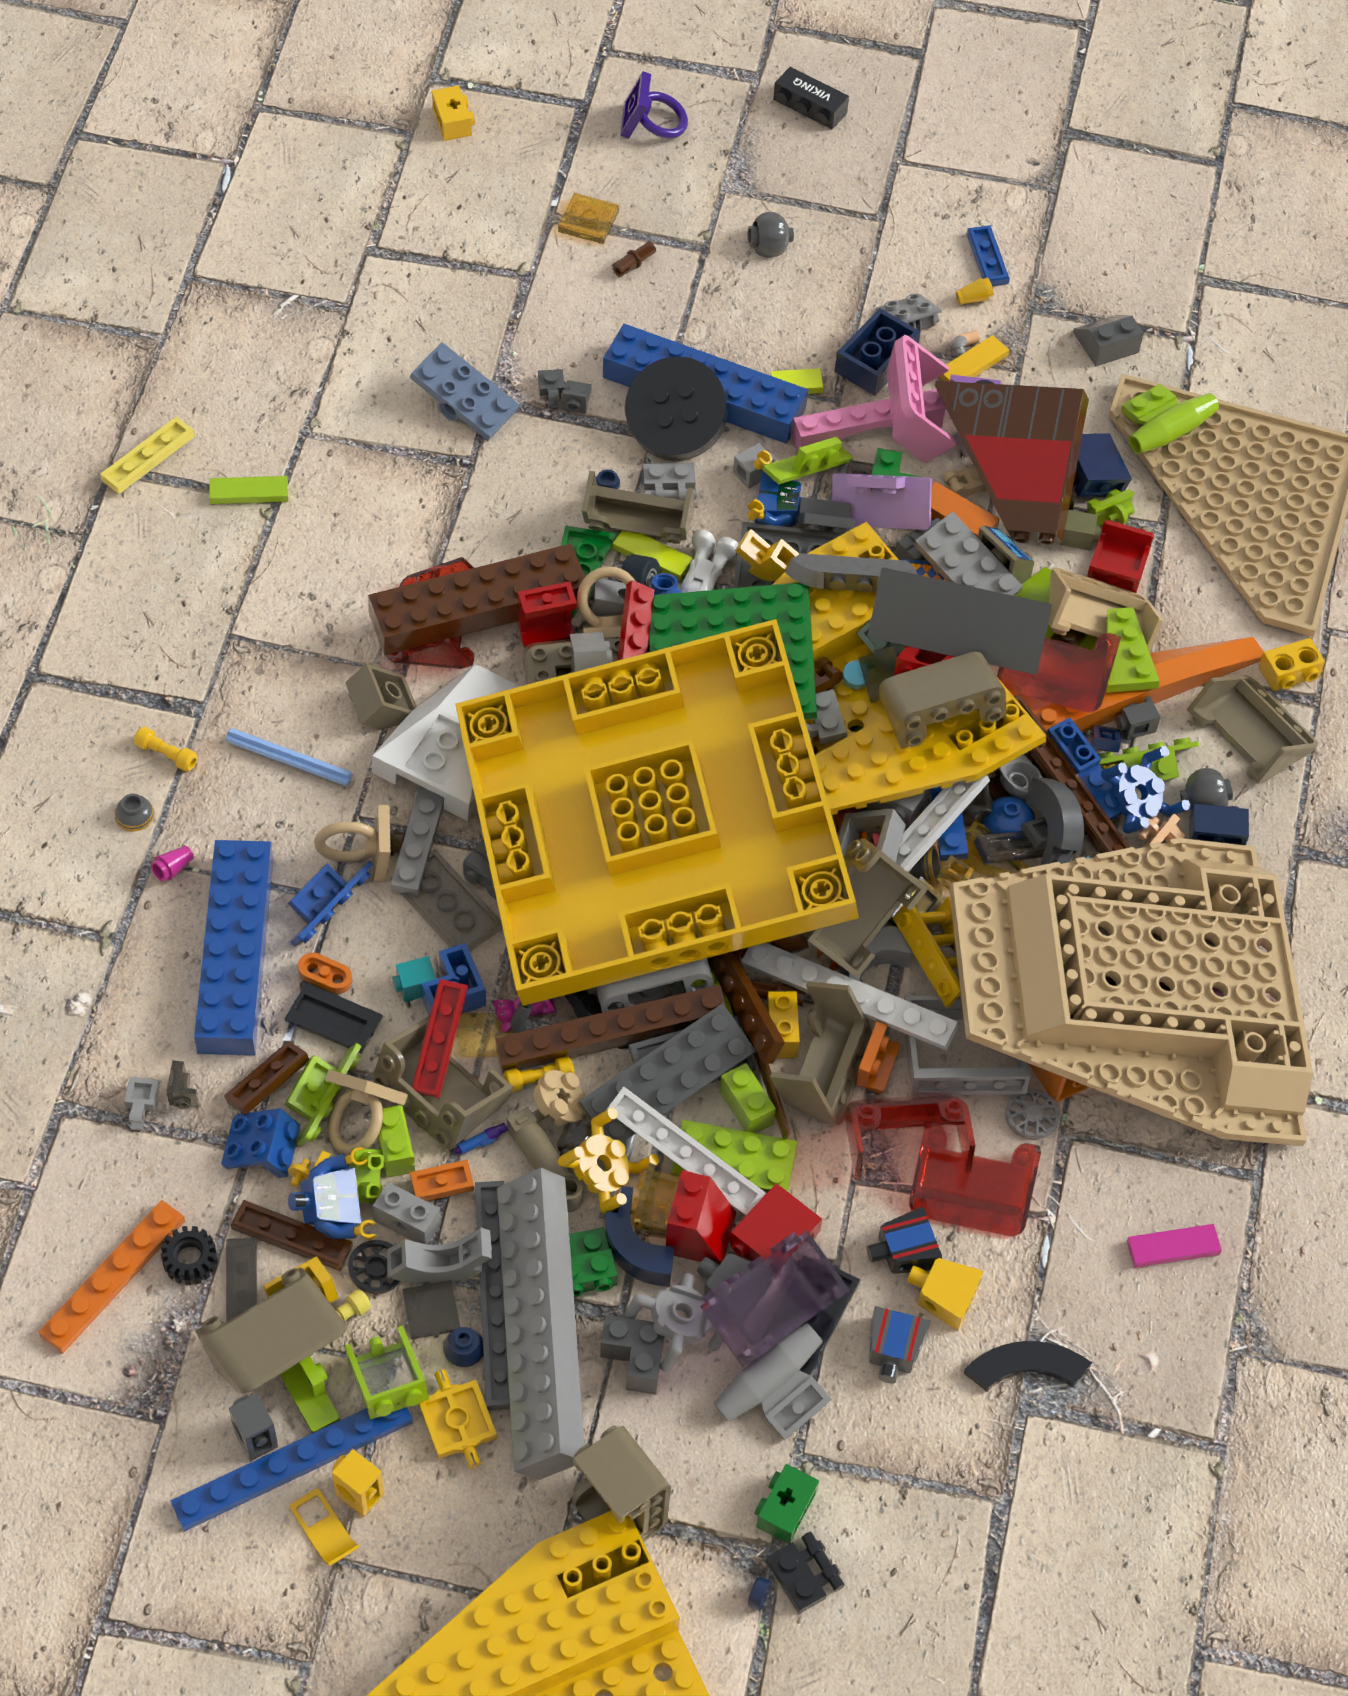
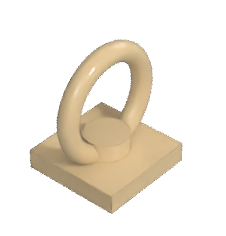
M606 566L597 568L585 576L577 592L579 611L590 624L584 626L583 633L602 632L604 638L620 637L622 615L596 616L588 605V592L591 586L601 578L613 577L619 579L625 585L631 580L635 581V579L628 572L617 567Z
M378 805L374 828L359 822H338L322 828L314 839L317 852L323 857L337 862H357L373 856L374 882H385L391 853L389 805ZM357 833L365 836V848L357 851H338L328 847L325 841L336 834Z
M328 1069L325 1081L349 1088L348 1091L339 1097L330 1113L328 1134L333 1147L339 1153H345L346 1155L351 1154V1148L362 1147L368 1149L375 1142L382 1126L383 1108L380 1099L405 1105L408 1094ZM352 1101L369 1105L371 1121L366 1134L357 1143H345L340 1134V1122L346 1107Z

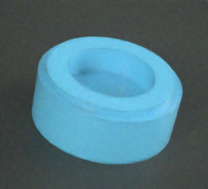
M851 661L844 667L843 681L848 687L861 689L868 684L870 669L865 663Z

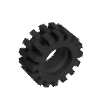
M182 1226L183 1232L181 1233L177 1229L173 1230V1237L167 1235L165 1238L166 1244L162 1243L161 1259L168 1277L171 1280L175 1277V1281L178 1284L185 1280L186 1285H191V1280H196V1284L202 1283V1276L207 1280L210 1277L209 1271L214 1272L216 1268L215 1263H217L216 1247L211 1235L208 1236L207 1231L204 1229L199 1232L197 1226H192L191 1231H188L187 1226ZM186 1247H196L200 1250L201 1255L195 1263L183 1264L177 1259L178 1253Z

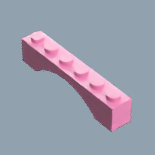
M937 389L924 391L925 417L941 428L943 427L946 407ZM890 398L795 417L793 419L791 438L797 453L800 447L829 438L837 437L839 440H843L866 430L892 427Z

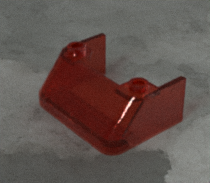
M927 1095L855 1100L847 1105L845 1123L855 1180L861 1178L864 1155L860 1131L874 1129L956 1125L965 1172H971L976 1144L969 1108L963 1100L952 1095Z

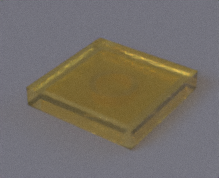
M574 193L558 225V232L604 244L619 213L620 205Z

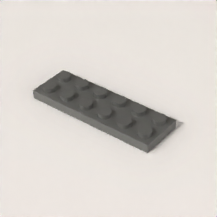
M722 1003L581 1099L579 1103L592 1120L595 1116L606 1111L621 1089L625 1087L661 1115H664L756 1050ZM617 1118L603 1125L605 1136L614 1140H620L622 1143L636 1134Z

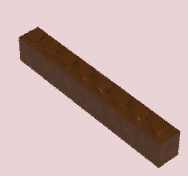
M712 986L495 1038L502 1075L505 1070L514 1068L519 1071L554 1063L557 1058L565 1056L575 1058L684 1030L722 1003L726 1007L721 986Z

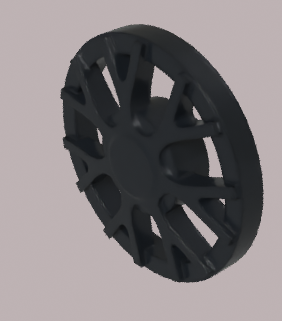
M370 1240L354 1249L349 1258L348 1273L355 1286L371 1294H383L398 1286L401 1281L394 1280L392 1283H389L384 1279L387 1275V1258L380 1255L382 1248L389 1249L394 1245L382 1240ZM371 1247L374 1254L367 1258L363 1250ZM354 1259L365 1262L364 1267L353 1266ZM365 1273L368 1278L361 1282L356 1276ZM372 1279L380 1280V1287H371Z

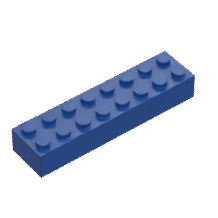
M624 323L603 357V378L630 387L634 378L645 367L660 359L687 357L697 360L709 367L719 378L728 401L727 423L785 444L788 443L792 436L793 419L802 416L806 410L808 389Z
M215 840L194 1034L197 1054L254 1056L256 1054L274 860L271 841Z

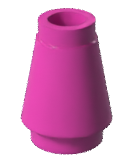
M184 845L156 856L151 863V869L160 881H170L194 859V855L191 849Z

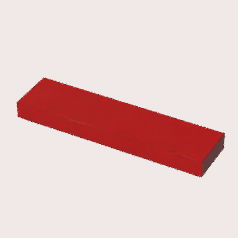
M439 979L412 1083V1088L421 1095L440 1099L468 985Z

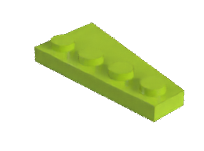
M1134 608L1108 609L1106 615V693L1158 689L1160 680Z

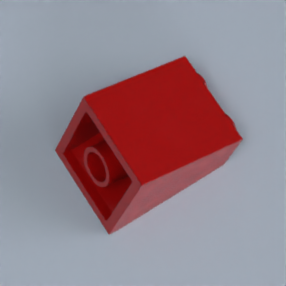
M681 1170L667 1222L665 1246L674 1247V1256L702 1262L705 1257H708L720 1265L726 1256L736 1211L710 1176Z

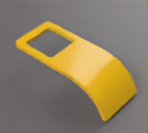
M320 1489L312 1490L289 1505L290 1510L314 1548L328 1566L360 1548L349 1536ZM314 1497H318L329 1515L311 1527H307L297 1508Z

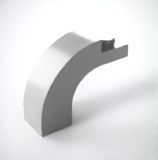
M882 927L867 946V949L875 957L862 974L856 978L841 965L839 966L838 973L860 981L868 969L879 964H892L909 968L912 950L898 927ZM861 958V959L859 960V962L857 963V965H859V964L861 963V961H862L863 958Z
M479 1228L456 1242L442 1245H428L404 1239L387 1249L388 1278L409 1283L432 1284L453 1282L477 1275L482 1272V1263L492 1258L490 1230Z

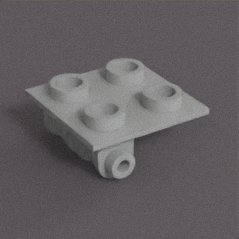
M910 294L905 299L887 301L884 305L876 307V310L881 308L915 329L917 328L919 331L935 326L939 322L938 313L942 312L941 309L921 294Z

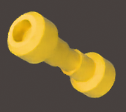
M146 726L139 728L134 735L135 746L143 750L152 749L157 753L160 752L166 755L167 758L175 761L177 768L185 772L192 770L197 763L196 752L188 748L179 749L174 745L171 746L165 743L164 740L156 737L155 731Z
M565 1056L557 1058L554 1064L542 1066V1068L535 1070L519 1071L516 1068L505 1070L503 1078L513 1086L511 1093L521 1091L524 1085L535 1083L548 1071L557 1070L566 1074L568 1072L574 1073V1067L571 1058Z

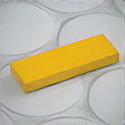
M992 335L946 364L949 367V371L939 376V378L943 381H950L951 374L976 377L1007 357L1009 349Z

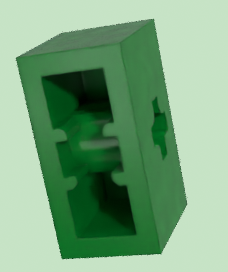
M785 1464L781 1473L778 1471L774 1473L768 1488L772 1489L768 1498L762 1497L754 1512L758 1516L756 1528L790 1544L817 1493L820 1480ZM785 1499L790 1501L787 1502L785 1506L780 1504L783 1503Z

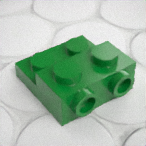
M604 1227L569 1234L574 1298L582 1295L583 1292L593 1290L604 1292L610 1290L613 1286H617L618 1275Z

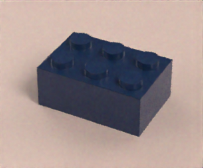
M879 308L837 351L834 372L876 396L888 383L886 378L887 367L895 341L907 335L919 344L921 331Z

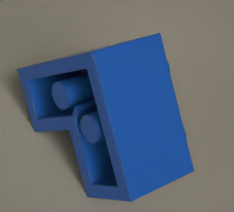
M463 943L439 951V965L443 977L422 983V1000L428 1015L430 1016L439 979L468 985L462 1014L485 1007L486 989L467 944Z

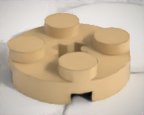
M551 1070L538 1079V1084L534 1087L533 1091L535 1103L545 1117L550 1115L556 1119L553 1122L554 1124L564 1127L567 1123L572 1122L571 1126H573L587 1114L579 1103L586 1096L580 1086L579 1078L574 1073L568 1072L566 1074L562 1071Z

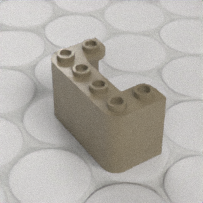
M614 1425L605 1430L600 1437L601 1439L593 1445L585 1444L575 1453L573 1465L577 1470H581L586 1478L574 1487L575 1493L572 1497V1504L585 1521H589L612 1510V1515L620 1524L625 1520V1516L628 1515L634 1521L643 1542L659 1532L668 1521L671 1486L624 1426L617 1428Z

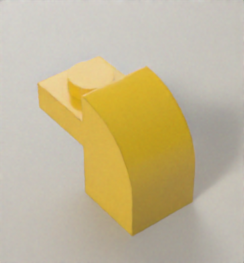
M752 529L744 534L735 549V552L751 565L749 572L766 581H776L786 571L792 558L799 555L783 539L770 546Z

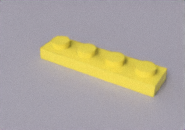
M176 416L100 474L101 481L116 493H122L194 438V430Z

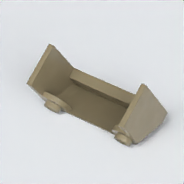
M589 471L582 506L583 519L585 523L589 524L588 528L603 531L604 528L665 538L666 542L680 544L681 540H686L693 517L695 507L693 488H687L684 501L598 486L595 471Z
M807 981L806 987L815 1002L807 1015L808 1025L814 1033L813 1039L799 1075L772 1072L770 1078L786 1104L826 1124L839 1125L843 1121L854 1092L859 1066L872 1035V1029L849 985Z

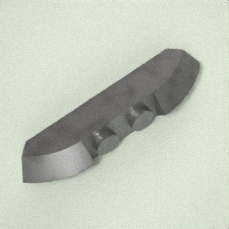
M800 553L792 558L785 571L789 577L809 587L861 592H877L883 567L917 575L914 567L905 560Z

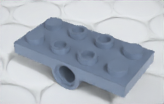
M443 342L410 375L411 380L439 401L438 408L447 419L457 421L460 418L487 441L501 429L520 407V404Z

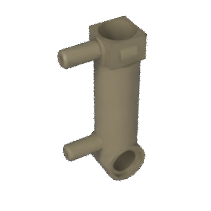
M526 1107L508 1117V1132L533 1168L536 1170L541 1167L565 1177L566 1190L575 1192L573 1195H566L567 1211L573 1212L580 1208L583 1202V1182L577 1178L574 1168L570 1169L558 1165V1158L561 1155L539 1125L540 1121L550 1115L545 1117L539 1109L531 1112L529 1107Z

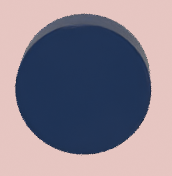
M762 1577L756 1579L748 1599L750 1608L761 1611L769 1594L770 1580Z

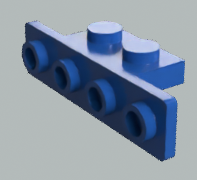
M368 861L347 882L328 863L325 864L287 903L307 922L290 943L295 946L300 941L304 944L308 942L316 933L313 928L319 922L322 924L326 923L335 912L332 908L337 903L340 905L344 904L353 893L350 889L355 884L358 886L362 885L370 877L371 874L368 870L374 864Z

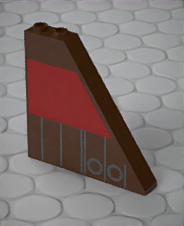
M936 381L935 387L1011 538L1018 543H1028L1029 541H1038L1044 545L1062 543L1089 402L1084 389Z

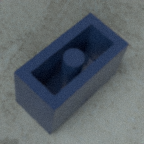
M1193 805L1189 817V839L1246 846L1249 838V809L1237 806Z

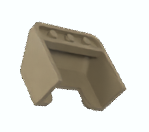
M620 637L604 638V641H609L610 650L612 651V662L617 661ZM570 639L536 642L524 648L523 665L527 685L557 677L555 669L571 667Z

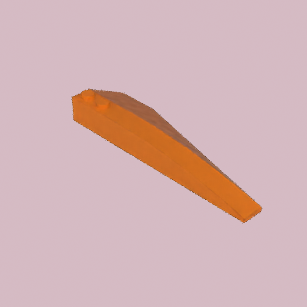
M1247 637L1150 653L1160 680L1158 689L1106 693L1107 660L1046 669L1036 675H1031L1008 684L1005 687L1013 696L1019 694L1022 696L1046 731L1070 717L1079 730L1085 733L1092 730L1093 725L1102 726L1114 721L1117 715H1121L1123 708L1133 703H1143L1145 697L1150 696L1153 703L1156 704L1208 683L1211 678L1223 677L1260 662L1264 651L1254 637Z

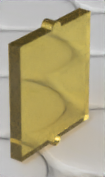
M495 1013L461 1014L460 1031L458 1032L460 1057H498L495 1038L514 1033L513 1031L502 1032V1022Z

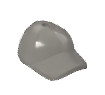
M1024 754L999 768L1000 782L1003 788L1012 796L1020 799L1027 798L1033 777L1043 778L1037 767Z

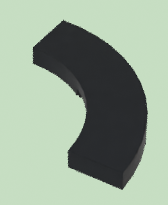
M1021 1341L1001 1345L985 1352L965 1368L964 1374L986 1392L1002 1380L1021 1372H1037L1038 1374L1047 1375L1073 1388L1089 1370L1092 1362L1082 1355L1056 1344L1039 1341Z

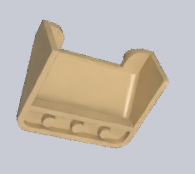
M1054 567L1051 571L1049 604H1052L1048 624L1053 632L1066 635L1070 629H1074L1106 640L1107 610L1133 607L1149 652L1151 651L1163 623V618L1146 597L1064 569Z

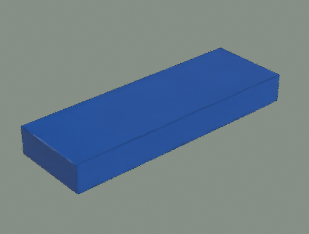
M991 225L967 228L966 235L982 279L988 278L992 286L1009 284L1010 278Z

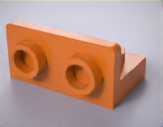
M876 1021L859 1066L856 1085L883 1093L900 1050V1044L891 1041L890 1037L886 1036L887 1024Z

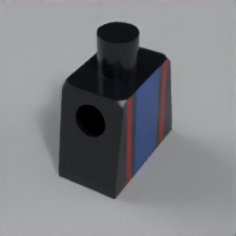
M919 1207L881 1225L878 1235L879 1242L866 1246L870 1262L873 1263L886 1259L889 1269L893 1274L909 1273L913 1266L929 1271L936 1259H942L941 1251L924 1207Z

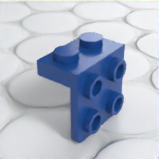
M281 1108L250 1112L246 1116L244 1114L235 1115L224 1150L222 1166L226 1169L262 1165L278 1178L288 1177V1168L293 1160L301 1125Z

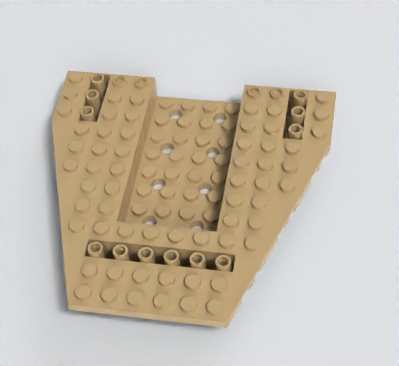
M1176 838L1164 844L1156 842L1144 848L1135 849L1131 847L1096 854L1093 858L1086 859L1081 857L1076 858L1073 862L1063 864L1055 862L1021 869L1018 873L1010 874L1005 872L993 878L984 879L980 877L955 882L951 885L949 892L966 1039L1221 1139L1303 1146L1306 1143L1307 1137L1303 1114L1306 1110L1313 1070L1278 876L1258 866L1254 846ZM1098 929H1105L1110 936L1101 934ZM1152 934L1158 935L1163 941L1155 940ZM1205 940H1210L1215 944V947L1209 946ZM1257 946H1262L1263 948H1265L1267 950V953L1259 950ZM1105 977H1111L1117 986L1110 985ZM1159 982L1165 983L1170 988V991L1163 990ZM1212 988H1217L1223 993V997L1216 995ZM1265 993H1269L1276 999V1002L1270 1001Z

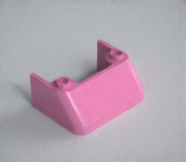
M904 335L894 343L886 374L893 427L892 437L896 444L903 446L920 460L927 463L958 445L957 440L925 417L922 386L949 371V367L912 338Z

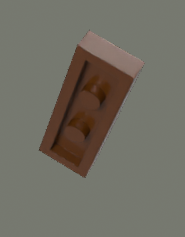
M287 1041L224 1095L227 1103L246 1116L247 1113L252 1111L308 1062L307 1052L292 1042Z

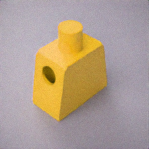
M938 1258L935 1260L930 1272L913 1266L907 1282L922 1289L917 1303L921 1308L953 1329L959 1330L981 1283L984 1271Z

